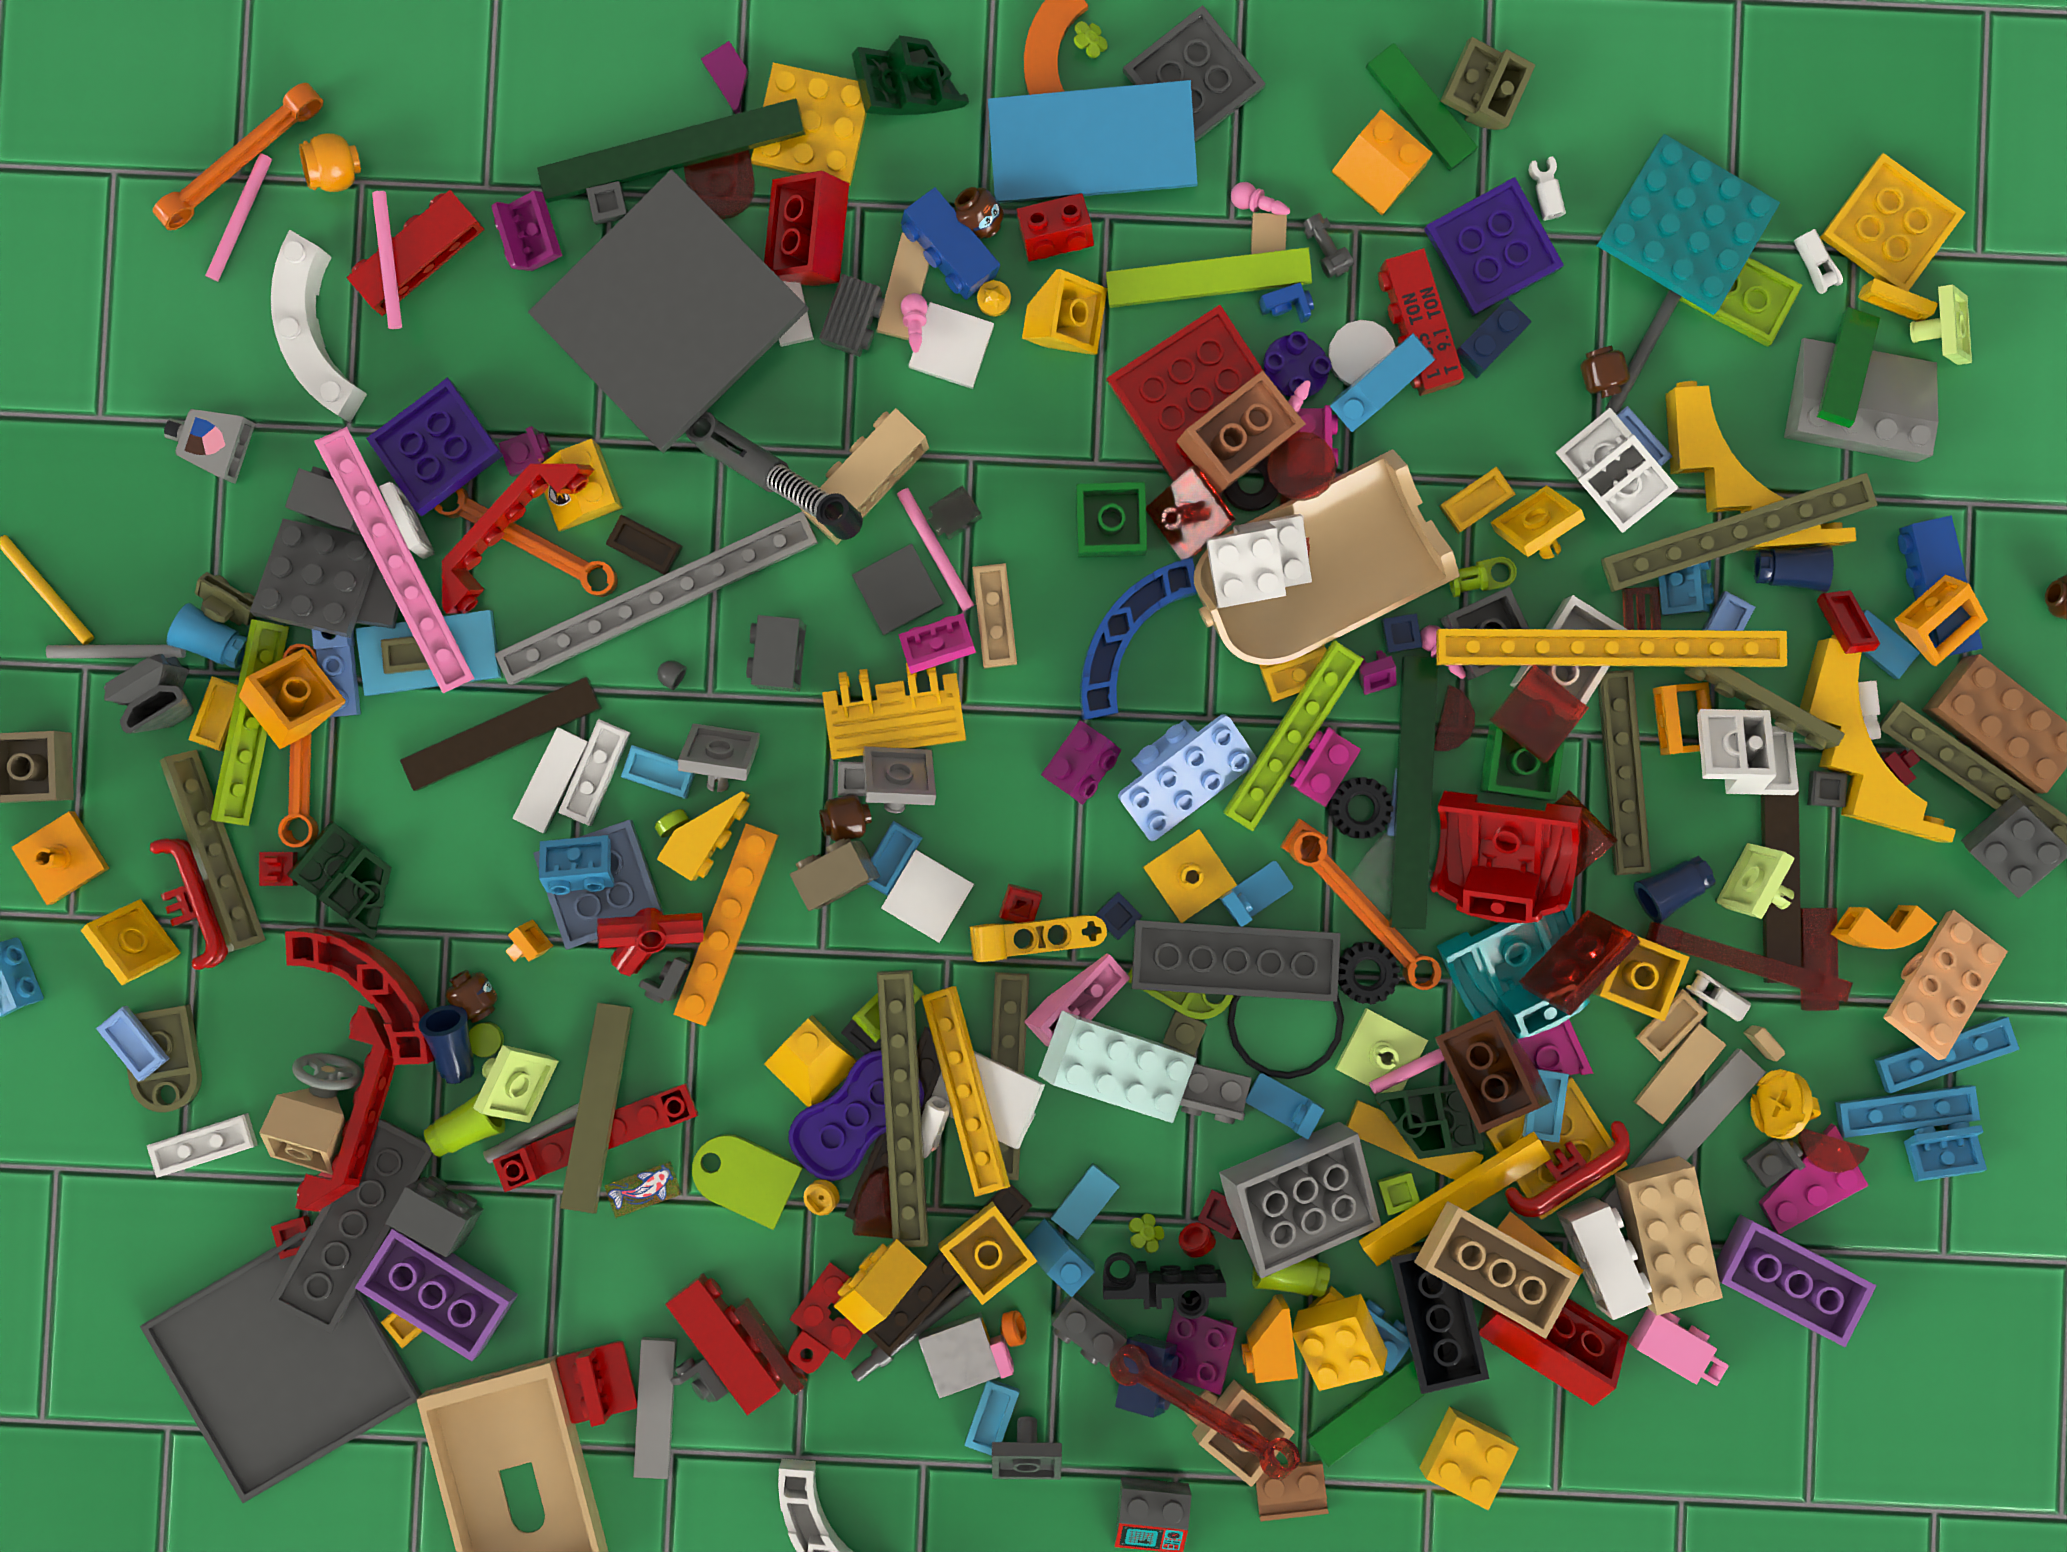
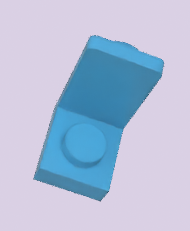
M1272 861L1219 899L1239 927H1243L1253 920L1252 916L1291 891L1293 885L1276 861Z
M1264 1073L1258 1074L1246 1098L1247 1104L1292 1128L1297 1134L1308 1140L1325 1110L1320 1104Z

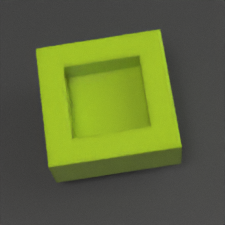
M1410 1171L1377 1180L1388 1216L1406 1211L1420 1202Z

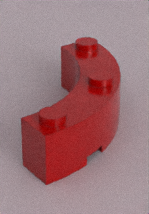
M296 928L285 931L287 966H304L327 973H334L349 981V984L360 992L370 1004H374L385 1022L383 1025L389 1037L394 1065L428 1064L434 1061L430 1048L419 1029V1021L429 1012V1008L416 985L397 963L369 943L341 932L321 928Z

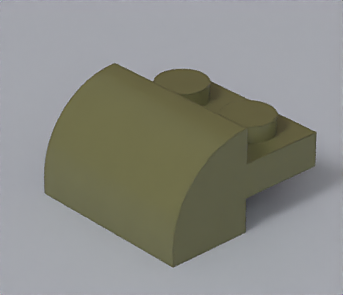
M1471 37L1466 42L1440 102L1466 115L1464 120L1486 129H1504L1509 126L1536 65L1508 49L1501 53L1478 39Z

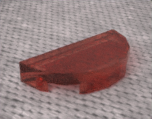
M1451 685L1447 686L1435 734L1434 751L1446 752L1459 747L1470 737L1475 726V711L1471 706L1470 700L1464 695L1462 690Z
M1803 1129V1131L1798 1133V1142L1802 1147L1804 1155L1812 1165L1823 1171L1842 1173L1852 1170L1864 1161L1870 1149L1808 1129Z

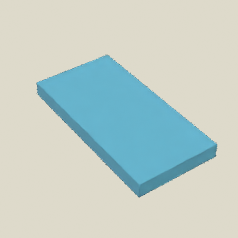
M485 610L443 616L475 678L469 682L501 678L500 665L495 656L498 648L493 611ZM406 622L396 623L395 629L379 626L355 628L364 696L439 686L431 670L384 674L381 640L413 636Z

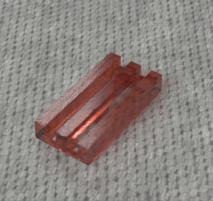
M1659 587L1622 589L1623 618L1626 629L1634 630L1633 595H1636L1638 630H1646L1645 594H1649L1651 630H1661Z

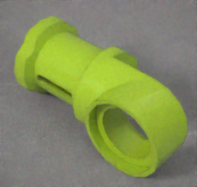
M1506 557L1477 561L1475 566L1458 569L1460 577L1450 581L1449 585L1453 597H1460L1462 592L1481 589L1482 591L1503 589L1515 580L1517 568L1514 562ZM1495 564H1504L1508 567L1509 578L1505 582H1497L1492 578L1491 569Z

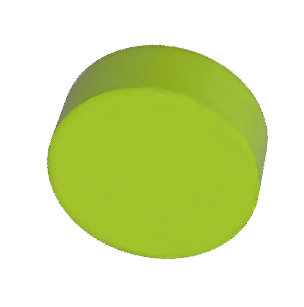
M677 809L658 820L654 828L661 838L672 835L677 828L690 822V819L683 809Z
M483 1022L475 1025L469 1031L472 1052L479 1057H489L496 1054L504 1043L503 1032L494 1023Z

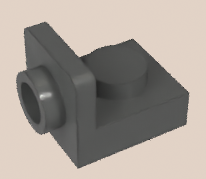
M682 957L674 958L673 962L667 961L659 976V979L663 981L661 985L646 978L641 980L639 987L646 990L644 994L646 997L658 1003H663L664 1000H674L692 962Z
M1771 1137L1742 1158L1760 1184L1765 1188L1771 1186L1795 1168L1801 1171L1806 1167L1800 1159L1803 1155L1802 1151L1790 1138L1782 1140Z
M692 1357L675 1368L677 1375L670 1379L673 1386L683 1384L692 1377L694 1382L691 1385L700 1399H706L708 1402L718 1401L728 1393L705 1358L696 1361Z

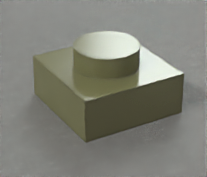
M1175 1010L1162 1042L1194 1056L1207 1024L1187 1017Z

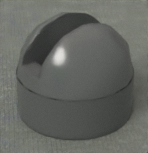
M666 661L658 667V679L664 686L675 690L684 678L687 667L676 661Z

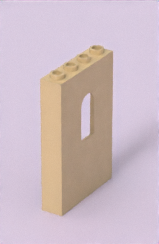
M557 1355L430 1389L416 1399L456 1552H609L576 1425L570 1421L556 1363ZM531 1462L545 1512V1520L538 1530L523 1532L513 1523L500 1470Z

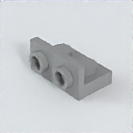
M1194 1063L1180 1102L1182 1106L1181 1111L1196 1116H1201L1202 1111L1215 1114V1120L1234 1124L1235 1119L1243 1121L1246 1098L1252 1078Z

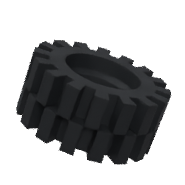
M1367 777L1353 778L1341 783L1329 801V816H1332L1333 825L1340 830L1339 832L1351 838H1371L1377 836L1376 834L1379 832H1383L1386 829L1387 823H1390L1392 819L1390 815L1393 812V806H1391L1390 801L1392 797L1386 792L1387 788L1377 783L1378 781L1368 779ZM1356 795H1365L1373 803V814L1366 821H1356L1348 812V804Z
M1358 942L1350 948L1347 947L1344 950V954L1339 956L1338 985L1345 995L1358 1003H1368L1371 1005L1376 1004L1378 1001L1383 1002L1389 994L1392 995L1394 993L1395 985L1399 984L1398 973H1400V967L1396 964L1397 959L1386 947L1372 942ZM1363 960H1373L1380 968V977L1375 984L1363 986L1355 978V968Z

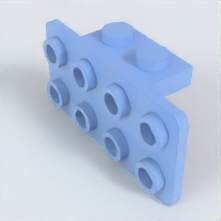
M1226 714L1218 716L1199 732L1184 719L1179 724L1170 727L1166 734L1152 745L1144 747L1131 760L1142 775L1122 789L1118 794V798L1150 841H1155L1252 768L1257 757L1231 718Z

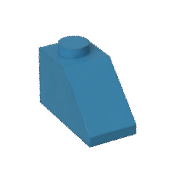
M1045 1218L1023 1240L1044 1272L1071 1297L1095 1273L1094 1263Z

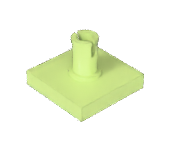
M1953 284L1938 287L1940 318L1917 322L1912 321L1910 323L1911 340L1913 343H1918L1919 341L1942 338L1943 356L1957 365L1972 363L1968 296Z
M1747 843L1716 903L1726 909L1759 919L1764 917L1771 903L1780 909L1787 908L1791 902L1783 897L1787 896L1793 899L1794 891L1784 887L1781 883L1795 858L1784 851Z
M1365 1008L1335 1069L1370 1087L1369 1082L1420 1058L1428 1040ZM1408 1079L1380 1093L1401 1091L1404 1089Z
M502 1045L497 1058H490L483 1065L482 1074L487 1079L473 1108L481 1114L530 1123L559 1061L549 1055Z

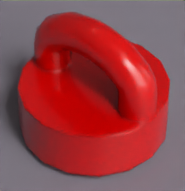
M1194 1222L1184 1227L1180 1232L1179 1245L1186 1255L1198 1258L1206 1255L1215 1247L1216 1239L1207 1225L1201 1222Z

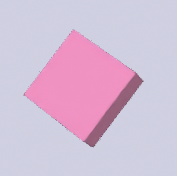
M1002 1334L991 1338L990 1348L1001 1379L1013 1375L1014 1363L1005 1338Z

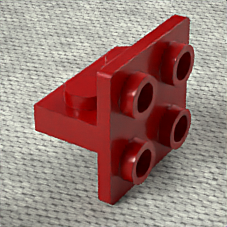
M616 1341L560 1355L556 1359L572 1424L590 1420L591 1427L605 1424L613 1414L637 1408L638 1400L623 1341Z

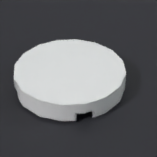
M1358 320L1347 323L1336 332L1329 345L1328 358L1332 364V373L1340 381L1344 382L1343 384L1350 386L1395 348L1392 336L1384 327L1373 321Z

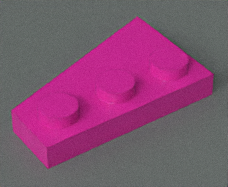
M1569 1019L1552 1029L1530 1037L1517 1039L1536 1069L1563 1072L1569 1075L1594 1074Z
M1830 1124L1823 1131L1824 1135L1813 1147L1810 1146L1803 1153L1801 1160L1805 1164V1168L1801 1171L1795 1168L1780 1178L1758 1202L1775 1233L1781 1234L1869 1186L1836 1125Z

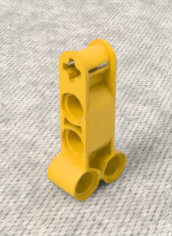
M1091 915L1012 924L993 923L969 927L973 961L976 962L1003 960L1009 956L1094 947L1101 944L1107 936V928L1103 920ZM1087 922L1090 923V926H1096L1097 932L1091 934L1090 940L1088 936L1082 935V929L1088 926ZM1054 925H1059L1064 932V937L1058 944H1052L1047 936L1049 929ZM1020 929H1026L1030 934V942L1024 948H1018L1014 943V935Z

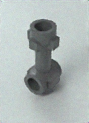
M1318 213L1307 219L1303 223L1305 227L1304 233L1307 239L1315 237L1323 251L1325 258L1320 260V264L1326 276L1331 278L1335 275L1337 278L1348 272L1349 267L1354 265L1352 256L1346 247L1337 250L1326 231L1331 225L1327 217L1323 218L1321 213Z

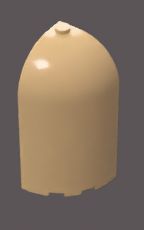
M1392 449L1247 522L1252 523L1295 514L1303 515L1312 582L1285 587L1286 596L1218 608L1215 601L1207 549L1196 565L1194 585L1203 604V607L1198 610L1207 628L1212 625L1214 626L1228 650L1246 662L1259 665H1273L1301 657L1460 577L1453 550L1441 536L1433 521L1426 522L1418 508V505L1423 502L1414 485L1408 465ZM1234 529L1224 535L1233 534Z

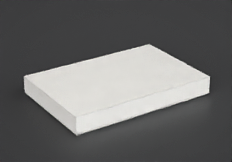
M974 1051L997 1140L1014 1149H1018L1021 1146L1045 1084ZM941 1072L931 1098L937 1096L949 1102ZM950 1109L948 1116L954 1119L952 1109Z

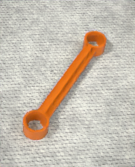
M309 83L298 84L289 90L283 98V105L184 189L180 192H171L163 196L155 204L153 214L167 230H176L188 223L194 215V208L292 125L296 122L307 121L320 111L323 106V99Z
M463 487L456 491L458 495L457 503L459 504L457 509L445 512L440 504L434 507L437 512L446 517H462L473 524L488 510L485 506L471 500ZM515 522L510 523L503 530V540L580 580L582 587L588 593L597 597H605L616 589L618 584L617 573L608 564L601 561L588 562ZM595 568H602L607 574L606 583L609 585L602 591H592V586L588 583V575Z
M294 644L283 655V658L305 648L307 652L312 654L314 661L317 663L316 649L306 644ZM312 732L290 744L288 815L281 820L278 834L285 845L294 848L311 845L319 833L317 822L309 815ZM298 817L305 821L309 828L308 836L304 841L294 838L292 830H288L290 823Z
M1311 831L1297 833L1292 838L1289 846L1292 858L1300 864L1311 866L1376 938L1390 950V953L1403 966V976L1409 985L1420 990H1429L1435 987L1441 978L1439 963L1427 955L1419 954L1396 928L1389 927L1390 922L1327 854V843L1320 834ZM1305 836H1312L1319 843V853L1311 860L1301 859L1303 855L1300 848L1304 842L1302 838ZM1420 960H1426L1432 965V976L1425 983H1415L1417 981L1415 969L1418 966L1416 963Z

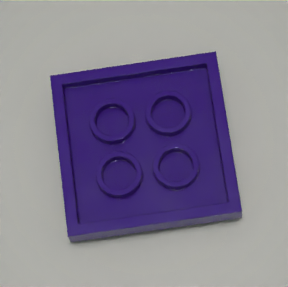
M1515 177L1427 224L1424 228L1472 317L1551 275L1564 266Z
M448 377L366 438L411 506L421 517L504 456Z

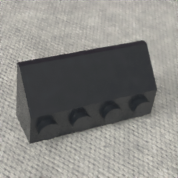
M1425 1241L1418 1242L1390 1256L1421 1394L1489 1379L1471 1296L1414 1263Z

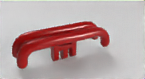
M165 838L153 841L149 846L150 851L153 854L171 853L176 860L184 882V886L161 894L163 901H169L175 897L178 901L165 907L167 914L179 910L182 912V916H177L170 920L171 925L174 927L197 919L206 948L203 954L192 960V967L196 970L213 968L223 962L229 951L191 846L188 841L178 838Z
M1621 1121L1611 1123V1136L1615 1141L1614 1146L1586 1163L1571 1141L1564 1144L1571 1157L1566 1158L1559 1148L1554 1150L1553 1154L1559 1161V1164L1555 1166L1550 1159L1544 1165L1557 1183L1532 1198H1526L1516 1188L1510 1187L1505 1192L1509 1206L1517 1214L1524 1217H1538L1621 1166L1627 1160L1630 1153L1629 1133L1625 1125Z

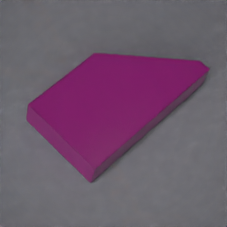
M728 41L701 58L733 112L737 114L740 112L741 99L749 73L732 44Z

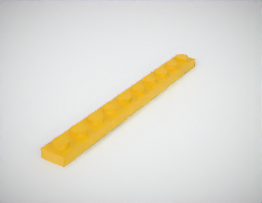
M1438 629L1436 631V665L1787 666V631Z

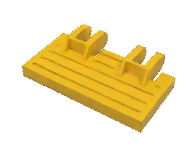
M906 663L910 695L906 696L904 681L875 685L877 700L872 701L868 670L860 669L859 683L862 688L863 701L852 703L849 676H847L846 672L838 673L842 705H839L838 691L822 692L832 760L863 756L864 746L912 749L966 741L957 673L942 675L944 690L939 691L936 666L926 669L931 691L918 693L917 672L911 674Z

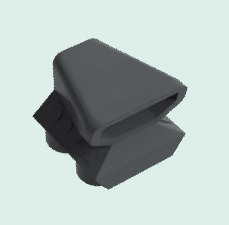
M163 654L148 657L105 683L104 700L127 706L120 719V725L125 733H139L173 727L191 716L194 712L192 704L182 690L190 669L182 666L177 657L166 659Z

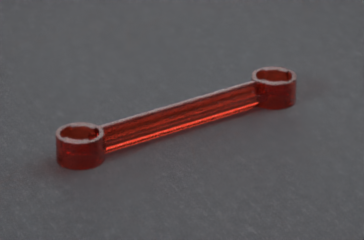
M1650 922L1645 938L1671 950L1845 1003L1848 1001L1853 984L1847 980L1811 971L1655 922Z
M1133 1344L1124 1345L1112 1358L1110 1372L1118 1383L1125 1386H1133L1140 1383L1257 1456L1262 1470L1269 1477L1276 1480L1285 1479L1299 1465L1300 1454L1293 1442L1281 1437L1270 1441L1150 1366L1148 1355L1139 1346ZM1124 1357L1132 1359L1137 1364L1138 1374L1128 1372L1129 1368L1124 1363ZM1274 1450L1280 1451L1286 1457L1288 1468L1279 1466L1280 1462L1276 1459Z

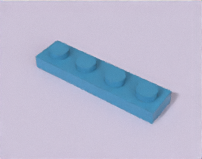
M2001 1016L1963 1029L1946 1059L1937 1060L1919 1045H1915L1874 1059L1885 1092L1893 1093L2020 1049L2009 1017Z
M1973 1085L1835 1102L1838 1128L1843 1138L1980 1120L1976 1086Z

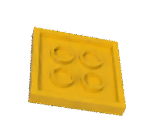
M773 62L763 107L796 98L799 103L806 135L754 148L751 158L752 164L795 174L822 170L849 183L851 186L867 115L864 110L858 81Z
M1882 153L1875 160L1820 238L1874 278L1909 291L1966 212L1889 156Z
M1569 1076L1560 1141L1558 1143L1540 1140L1550 1154L1555 1166L1559 1164V1161L1553 1154V1151L1557 1148L1562 1151L1566 1158L1571 1157V1154L1568 1153L1564 1145L1568 1141L1574 1144L1586 1163L1614 1146V1142L1576 1082ZM1525 1115L1484 1132L1497 1153L1523 1138ZM1625 1161L1621 1166H1619L1615 1170L1611 1171L1610 1173L1603 1176L1596 1182L1584 1188L1583 1190L1573 1195L1566 1201L1562 1202L1558 1206L1554 1207L1547 1213L1538 1216V1218L1542 1220L1548 1215L1552 1214L1559 1208L1563 1207L1564 1205L1574 1200L1584 1192L1588 1191L1595 1185L1599 1184L1606 1178L1610 1177L1617 1171L1627 1166V1162ZM1544 1164L1515 1181L1526 1198H1532L1557 1183Z

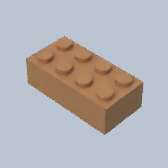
M1981 654L1963 657L1922 709L1923 712L1978 755L2034 794L2047 793L2067 768V722Z

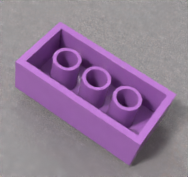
M1741 1214L1715 1262L1720 1283L1843 1347H1846L1877 1286Z
M394 1228L391 1229L355 1287L358 1291L470 1361L476 1359L483 1352L518 1296L517 1293L452 1253L448 1257H444Z

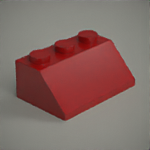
M822 170L772 179L764 263L782 281L801 283V285L809 286L839 283L849 183Z

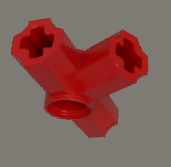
M644 908L633 917L597 918L598 948L618 947L611 956V964L618 969L619 973L629 977L632 974H637L652 953L663 950L666 944L703 942L704 938L702 913L663 915L656 908Z

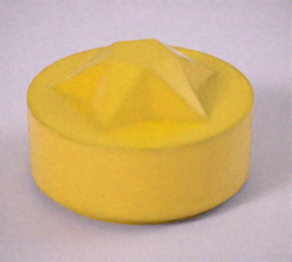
M996 280L984 283L977 294L978 306L988 316L996 317L1004 314L1011 304V294L1008 287Z
M818 1179L806 1188L803 1198L809 1211L816 1215L824 1216L836 1208L840 1195L833 1183L828 1180Z

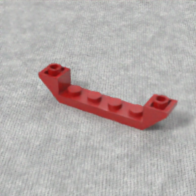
M530 463L442 560V609L446 614H465L477 605V597L485 589L468 570L473 569L481 562V554L488 547L495 545L504 536L503 530L510 523L517 521L526 512L525 506L533 498L542 495L548 488V484L557 494H576L586 487L589 482L587 478L594 471L591 465Z
M359 1005L357 1012L351 1018L349 1039L373 1046L364 1061L365 1072L361 1085L354 1093V1107L351 1117L343 1128L344 1139L340 1152L336 1155L332 1164V1178L306 1174L304 1181L301 1182L297 1190L298 1200L296 1209L318 1212L359 1186L396 1067L393 1064L389 1037L383 1025L385 1022L378 1010Z
M684 1083L615 1109L608 1150L665 1127L666 1129L698 1116L687 1084ZM575 1126L493 1159L492 1161L504 1192L568 1166Z

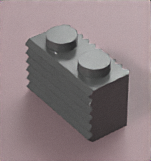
M842 274L819 337L821 343L858 357L861 356L863 349L869 350L874 336V331L870 330L874 317L880 318L885 299L881 298V288Z

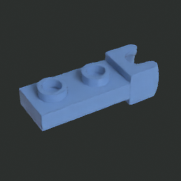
M312 629L317 665L346 700L345 704L330 717L360 715L361 709L354 654V629L351 638L336 635L333 639L329 633Z

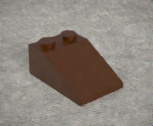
M1498 1010L1435 1037L1479 1134L1552 1102L1538 1070Z

